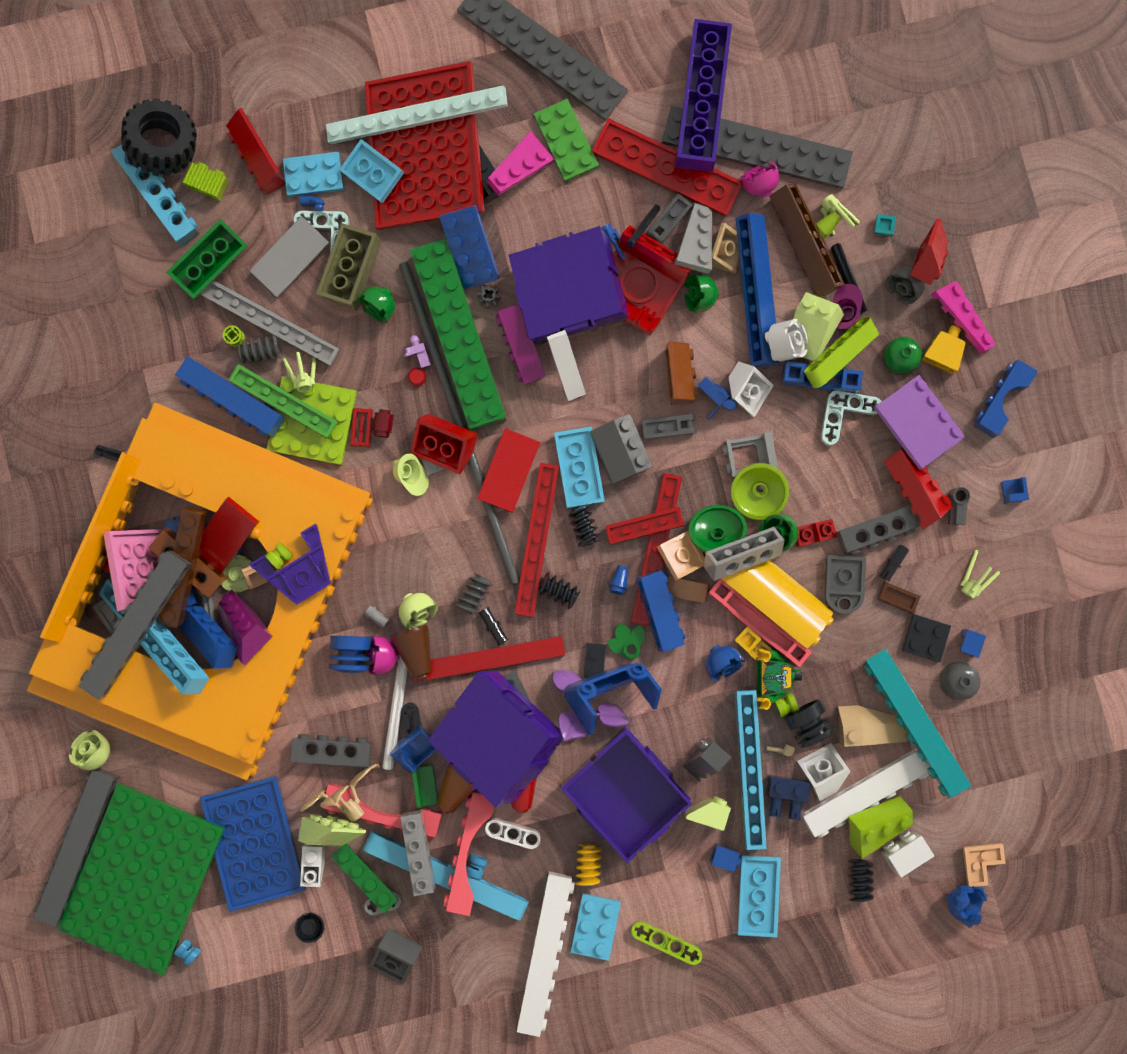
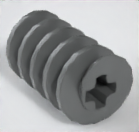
M275 335L272 341L266 336L265 342H262L260 337H258L257 343L250 338L249 344L243 339L242 345H238L242 364H245L246 360L252 363L254 358L257 362H260L261 358L264 361H268L269 356L272 360H275L277 356L281 359L280 346Z
M474 573L476 577L470 576L469 578L473 584L466 583L469 591H462L465 597L458 598L462 604H455L457 608L470 615L471 613L478 614L475 606H482L479 599H486L482 593H489L490 591L486 586H493L491 581Z

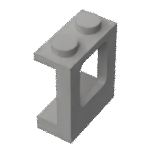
M772 432L733 440L726 439L724 441L725 445H722L723 456H727L728 461L725 464L726 473L730 475L731 479H734L740 471L735 469L732 448L754 445L759 463L770 464L778 468Z

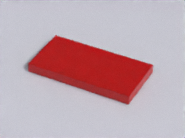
M505 428L477 500L513 513L540 442Z
M228 496L204 529L198 555L222 573L258 525L259 521Z

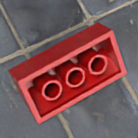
M239 108L227 123L226 127L229 132L226 134L232 144L237 143L239 148L236 151L241 159L245 158L248 164L245 166L251 175L255 174L257 177L255 183L259 190L264 189L268 195L285 185L286 181L242 108Z

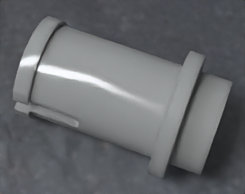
M370 606L364 613L366 619L372 620L383 629L389 618L376 610L377 607L373 608Z

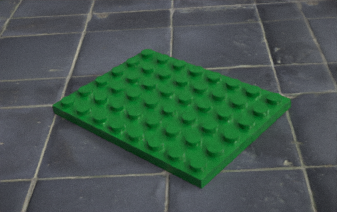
M118 783L58 926V930L164 976L226 828L127 785Z

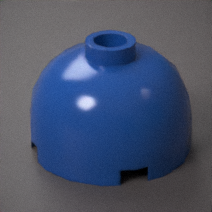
M717 645L710 650V654L705 662V669L713 682L720 681V676L725 675L727 678L737 672L743 666L741 662L745 663V660L734 647H720V645Z

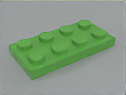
M568 99L534 113L537 125L564 182L599 167Z

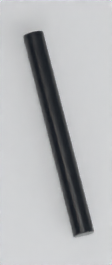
M655 204L627 241L629 248L636 244L660 211L659 205Z

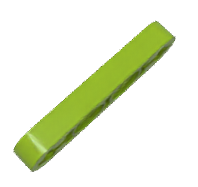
M641 920L634 922L631 926L633 937L691 965H697L702 960V952L696 945ZM642 925L643 930L648 933L649 929H652L649 939H645L647 935L644 933L637 935L635 928H639ZM656 933H660L663 936V941L659 944L652 941V937ZM676 941L681 944V949L678 952L671 951L670 945L672 942ZM685 945L688 946L686 948L688 952L693 953L695 950L698 958L694 957L691 960L690 955L684 952Z

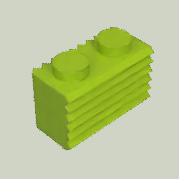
M191 162L182 181L185 187L221 201L229 184V180L225 176L226 174L217 169L212 171L201 162L197 164Z

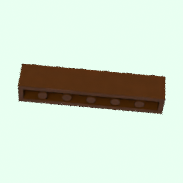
M796 183L786 184L771 194L769 197L772 201V207L776 210L780 218L779 221L785 228L788 240L793 245L796 257L800 260L804 273L809 278L812 290L817 297L826 296L845 285Z
M189 506L181 511L173 552L192 563V565L161 611L158 620L159 624L178 628L184 623L208 511Z

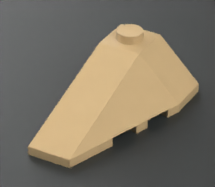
M858 705L837 706L841 746L909 742L905 735L907 734L906 730L897 724L895 715Z

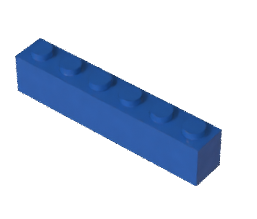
M188 356L175 374V376L180 378L179 383L187 388L190 386L196 388L195 393L203 398L207 395L211 398L209 402L219 408L221 405L227 408L225 410L226 413L234 418L238 415L242 418L241 422L248 427L254 425L258 428L256 432L264 437L270 435L274 438L286 419Z

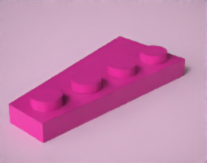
M530 131L488 177L486 182L499 196L550 165L554 158Z
M957 281L930 294L934 300L938 298L943 304L941 308L945 313L949 311L955 318L953 321L955 325L965 330L966 338L980 354L996 345Z

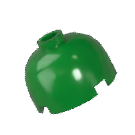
M692 274L687 278L685 288H688V295L685 294V302L688 310L704 312L711 309L719 297V289L714 280L703 274Z
M368 287L357 298L358 304L361 305L363 303L365 306L364 311L379 322L384 320V323H387L395 312L396 307L392 297L393 293L386 287Z
M901 336L893 339L885 346L882 360L890 372L896 375H906L913 372L919 366L922 360V350L914 339Z
M773 514L761 522L759 532L775 527L783 537V551L790 549L797 542L799 529L792 517L786 514Z

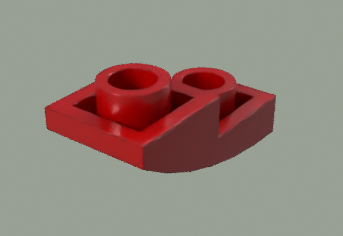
M833 519L798 527L799 536L796 546L799 547L836 538L837 534Z

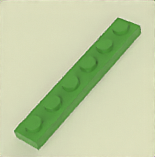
M240 364L237 365L229 378L230 382L328 439L338 424L336 420Z

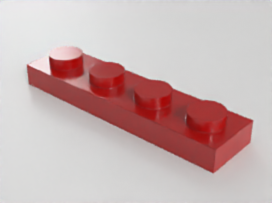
M679 506L606 525L605 527L609 544L613 545L683 527L685 524Z

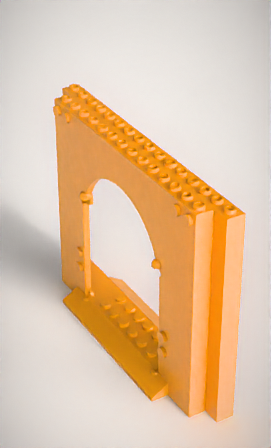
M154 402L148 418H142L127 454L122 452L40 635V638H43L44 641L29 672L33 677L27 691L244 780H248L251 776L254 777L258 769L256 763L262 759L266 748L263 746L270 741L274 732L271 729L272 725L278 722L282 713L279 709L286 704L289 697L287 690L293 687L297 678L294 674L303 665L305 658H302V655L309 650L312 643L310 637L318 630L320 625L317 622L318 618L324 615L328 605L325 604L327 597L331 598L335 590L333 583L335 579L339 580L343 569H340L342 562H347L350 555L348 548L350 544L354 545L358 534L355 533L357 527H362L366 517L363 513L372 504L373 499L370 498L372 494ZM141 482L213 512H217L224 500L229 496L259 521L252 534H250V538L258 539L267 553L273 551L275 546L281 542L293 554V557L290 560H286L280 569L311 551L301 532L317 524L331 584L298 605L277 589L274 614L267 628L273 637L246 665H243L238 658L234 660L232 668L202 669L209 677L200 694H181L151 657L135 651L105 698L98 700L78 687L82 682L80 680L81 676L86 670L91 668L93 665L91 663L92 659L97 653H101L104 648L102 644L106 640L101 636L77 627L87 604H90L94 598L95 593L93 590L95 586L99 585L103 576L101 572L108 558L104 533L108 531H123L126 525L124 520L127 513L130 514L134 507L132 502Z

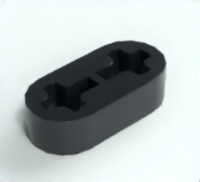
M413 702L406 703L401 709L404 732L408 737L411 734L408 732V729L411 728V722H414L415 728L422 727L419 707ZM408 706L415 709V712L412 714V720H410V715L405 713Z

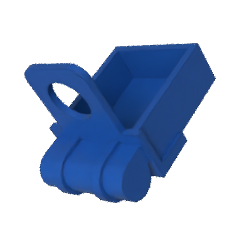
M705 377L698 384L719 405L706 418L707 420L722 406L727 410H734L737 407V402L730 399L732 396L724 387L716 384L710 377Z
M419 726L408 737H404L397 744V748L390 752V755L404 770H407L409 773L411 771L415 773L416 768L418 769L436 749L428 742L431 735L423 727Z

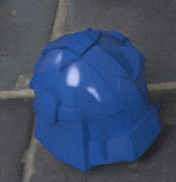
M963 885L952 890L946 898L951 915L968 928H971L973 925H979L982 919L980 914L983 902L987 901V894H985L983 887Z

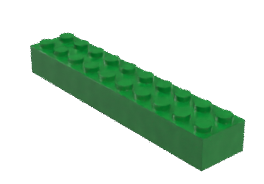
M444 238L410 249L470 431H476L506 421V415L447 239Z

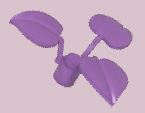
M556 670L553 672V684L563 693L568 684L582 680L577 674L568 670ZM603 703L598 706L597 710L599 713H596V718L599 717V721L603 725L620 727L629 723L628 717L618 706L611 703ZM573 710L572 713L564 712L560 715L558 725L564 742L588 735V732Z

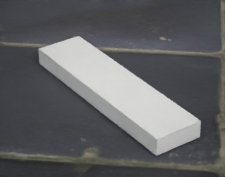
M563 330L548 336L547 340L568 401L586 395L566 331Z

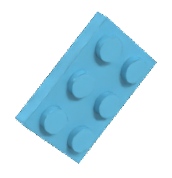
M360 139L339 169L382 203L405 173L362 139Z
M339 152L283 159L288 197L344 190L343 176L339 170L341 168Z
M582 893L571 953L609 961L621 901Z

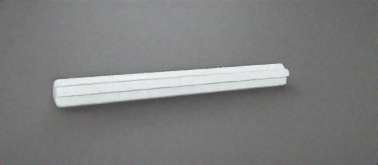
M400 655L382 768L386 770H392L394 766V760L390 752L397 746L408 672Z

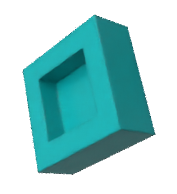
M877 214L873 234L892 237L894 235L896 216Z

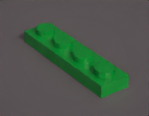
M347 843L331 856L383 914L399 900Z

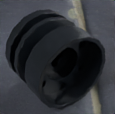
M820 699L813 700L799 707V711L791 712L784 718L790 730L800 729L794 736L796 740L803 738L798 743L800 748L815 745L826 739L836 730V726L833 723L827 725L832 720L830 717L820 718L826 711Z

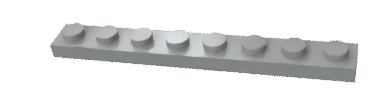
M213 281L200 294L204 298L329 366H332L340 351L339 348L216 281Z

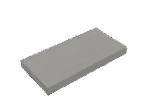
M301 216L255 264L250 272L279 298L330 243Z

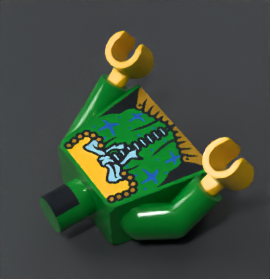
M759 649L758 651L762 652L761 657H756V693L763 698H757V701L762 702L758 709L768 710L771 704L792 690V681L802 680L801 670H792V663L788 662L786 657L777 651Z

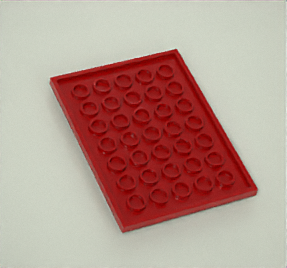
M467 61L365 82L367 115L475 92L473 63ZM477 113L369 136V145L405 172L383 203L373 196L375 228L377 230L440 220L439 216L473 205L477 206L479 213L484 212Z

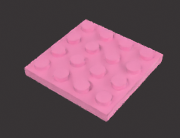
M164 529L108 531L104 533L117 611H125L126 607L135 601L137 590L141 586L144 587L148 581L146 579L148 573L152 569L155 570L159 564L157 562L158 558L151 553L152 550L148 547Z

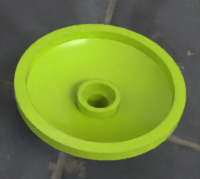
M755 463L744 467L738 472L732 483L731 497L735 507L743 515L751 519L764 520L770 515L779 514L784 509L789 498V484L784 474L778 468L766 463ZM763 486L764 489L762 491H758L757 487Z

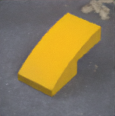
M748 626L734 640L755 661L756 657H761L762 652L758 651L759 649L772 650Z

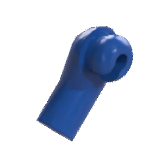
M300 196L301 206H314L315 211L324 210V200L315 196Z

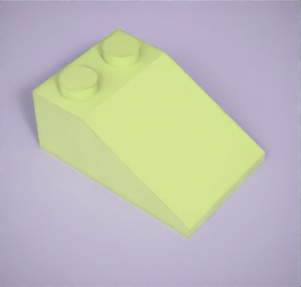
M807 292L799 303L793 319H797V323L803 324L808 337V343L805 344L804 348L807 349V353L802 358L813 362L823 353L844 314L838 304Z

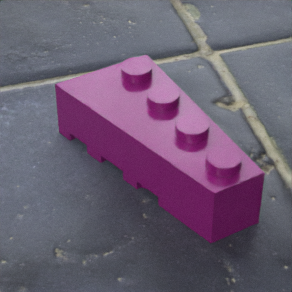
M517 303L496 311L498 316H495L498 326H502L505 333L502 334L505 345L509 344L511 352H509L512 363L516 362L518 370H515L518 380L526 384L545 377L546 375L534 342L531 339L529 340L523 312L519 308V304Z

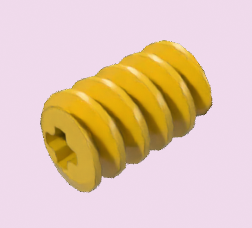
M577 844L583 847V849L577 851V853L582 855V857L577 858V861L581 862L582 865L576 866V869L581 870V873L576 874V877L580 878L581 881L575 882V885L594 886L600 883V879L596 877L600 875V871L596 868L601 867V863L597 862V860L601 859V855L597 852L602 851V848L595 844Z

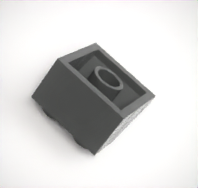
M387 929L369 967L404 985L422 946L413 940L401 936L396 931Z

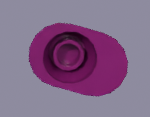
M853 284L841 286L834 295L833 303L838 304L844 314L837 326L838 329L852 327L860 318L863 295L861 290Z

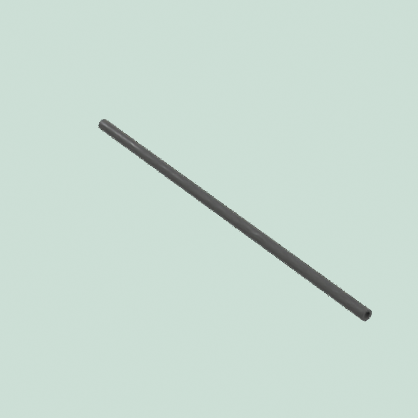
M403 262L399 264L453 421L455 425L466 429L408 262ZM473 452L468 463L480 493L484 477L476 454ZM482 502L511 585L519 583L520 580L494 506Z

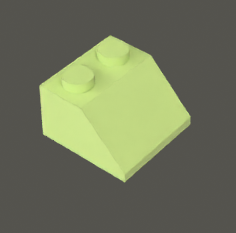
M714 796L713 799L706 798L689 807L683 812V815L688 820L724 831L731 808L727 805L725 799Z

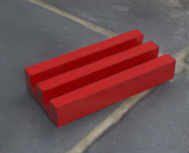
M353 408L350 446L370 448L373 409ZM359 412L361 413L359 442H355ZM365 413H368L366 443H363Z

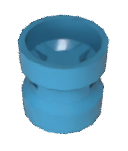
M470 854L469 864L466 866L467 875L475 879H482L484 874L483 868L487 866L488 859L476 854Z
M186 939L173 954L177 958H182L183 963L188 967L202 951L198 947H193L192 942Z

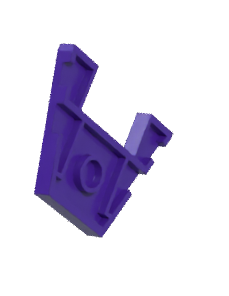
M317 524L301 532L311 551L279 571H275L265 555L249 564L250 567L261 574L262 577L273 584L296 605L331 584Z

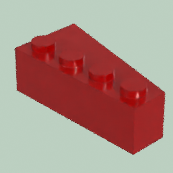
M901 448L884 460L895 482L901 484L902 495L911 501L913 507L910 509L913 514H918L922 522L919 525L922 530L939 520L953 507L949 497L940 490L938 482L932 479L928 473V468L925 466L919 470L904 448Z

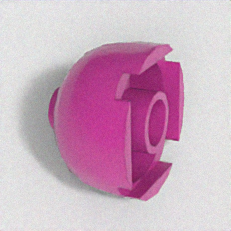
M769 162L768 167L756 166L744 173L745 177H740L745 190L750 195H761L764 198L772 194V190L779 183V172L775 162Z
M372 636L371 650L367 651V656L370 657L371 663L368 672L370 675H384L394 668L395 662L399 661V653L396 651L393 642L388 638Z

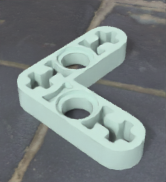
M299 211L294 216V222L301 216H305L306 220H312L311 216H313L314 225L312 226L316 230L331 231L330 254L339 232V224L336 221L342 217L345 221L342 223L350 226L348 216L340 211ZM320 216H325L327 222L324 225H318L317 219Z
M843 391L831 392L826 400L821 431L822 443L832 446L839 440L843 411L876 415L878 413L876 410L872 411V407L865 406L864 410L862 409L864 400H866L865 404L875 402L876 406L882 401L872 396ZM837 395L838 399L844 400L846 396L847 399L845 402V406H843L844 402H838L837 404H834V401L831 400V398ZM850 399H858L860 402L859 407H851ZM831 413L836 414L838 417L837 423H830L828 415ZM826 426L837 427V429L832 430V436L835 439L829 442L825 435L829 434L830 428H826Z

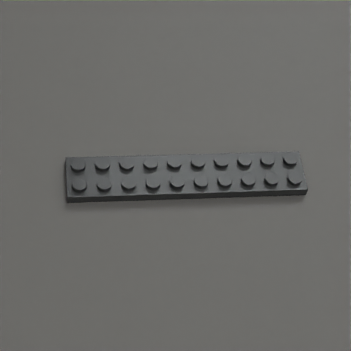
M464 0L457 9L458 14L604 121L608 119L628 93L627 88L506 0Z
M671 106L662 144L678 147L682 108ZM721 118L717 158L752 167H768L769 162H775L780 174L839 189L844 188L853 151Z

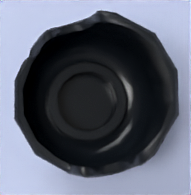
M312 912L302 914L295 923V935L304 943L316 942L322 937L325 930L323 919Z

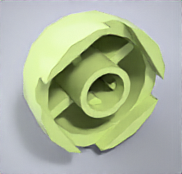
M409 593L400 604L399 618L407 629L408 627L410 630L413 627L427 623L426 618L429 615L433 617L438 611V606L425 593Z
M92 730L93 732L90 733L87 731L83 732L71 745L73 751L72 755L69 754V759L71 763L83 770H95L101 767L107 761L110 754L108 740L96 730Z

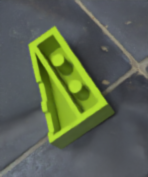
M899 796L848 816L850 845L861 859L865 858L913 825V810Z

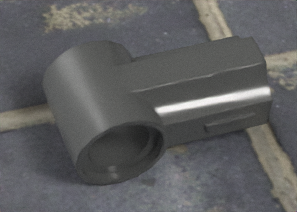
M964 487L953 488L948 493L951 505L953 506L949 510L948 524L966 525L967 504L970 499V492ZM957 491H960L962 493L961 501H958L956 499L955 495Z

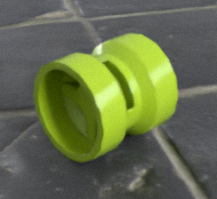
M237 326L226 327L222 334L224 341L233 348H238V345H242V340H246L245 334Z
M279 542L275 549L269 551L265 557L279 570L286 560H290L293 557V554Z
M792 693L786 694L784 698L774 702L781 718L787 716L789 712L799 711L798 704Z

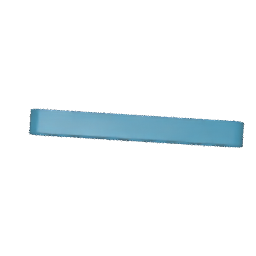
M370 831L363 850L410 872L405 844L378 832ZM431 856L435 883L451 890V887H448L450 875H454L456 867H452V865ZM467 875L469 886L474 895L473 901L521 921L528 906V900L483 879H475Z

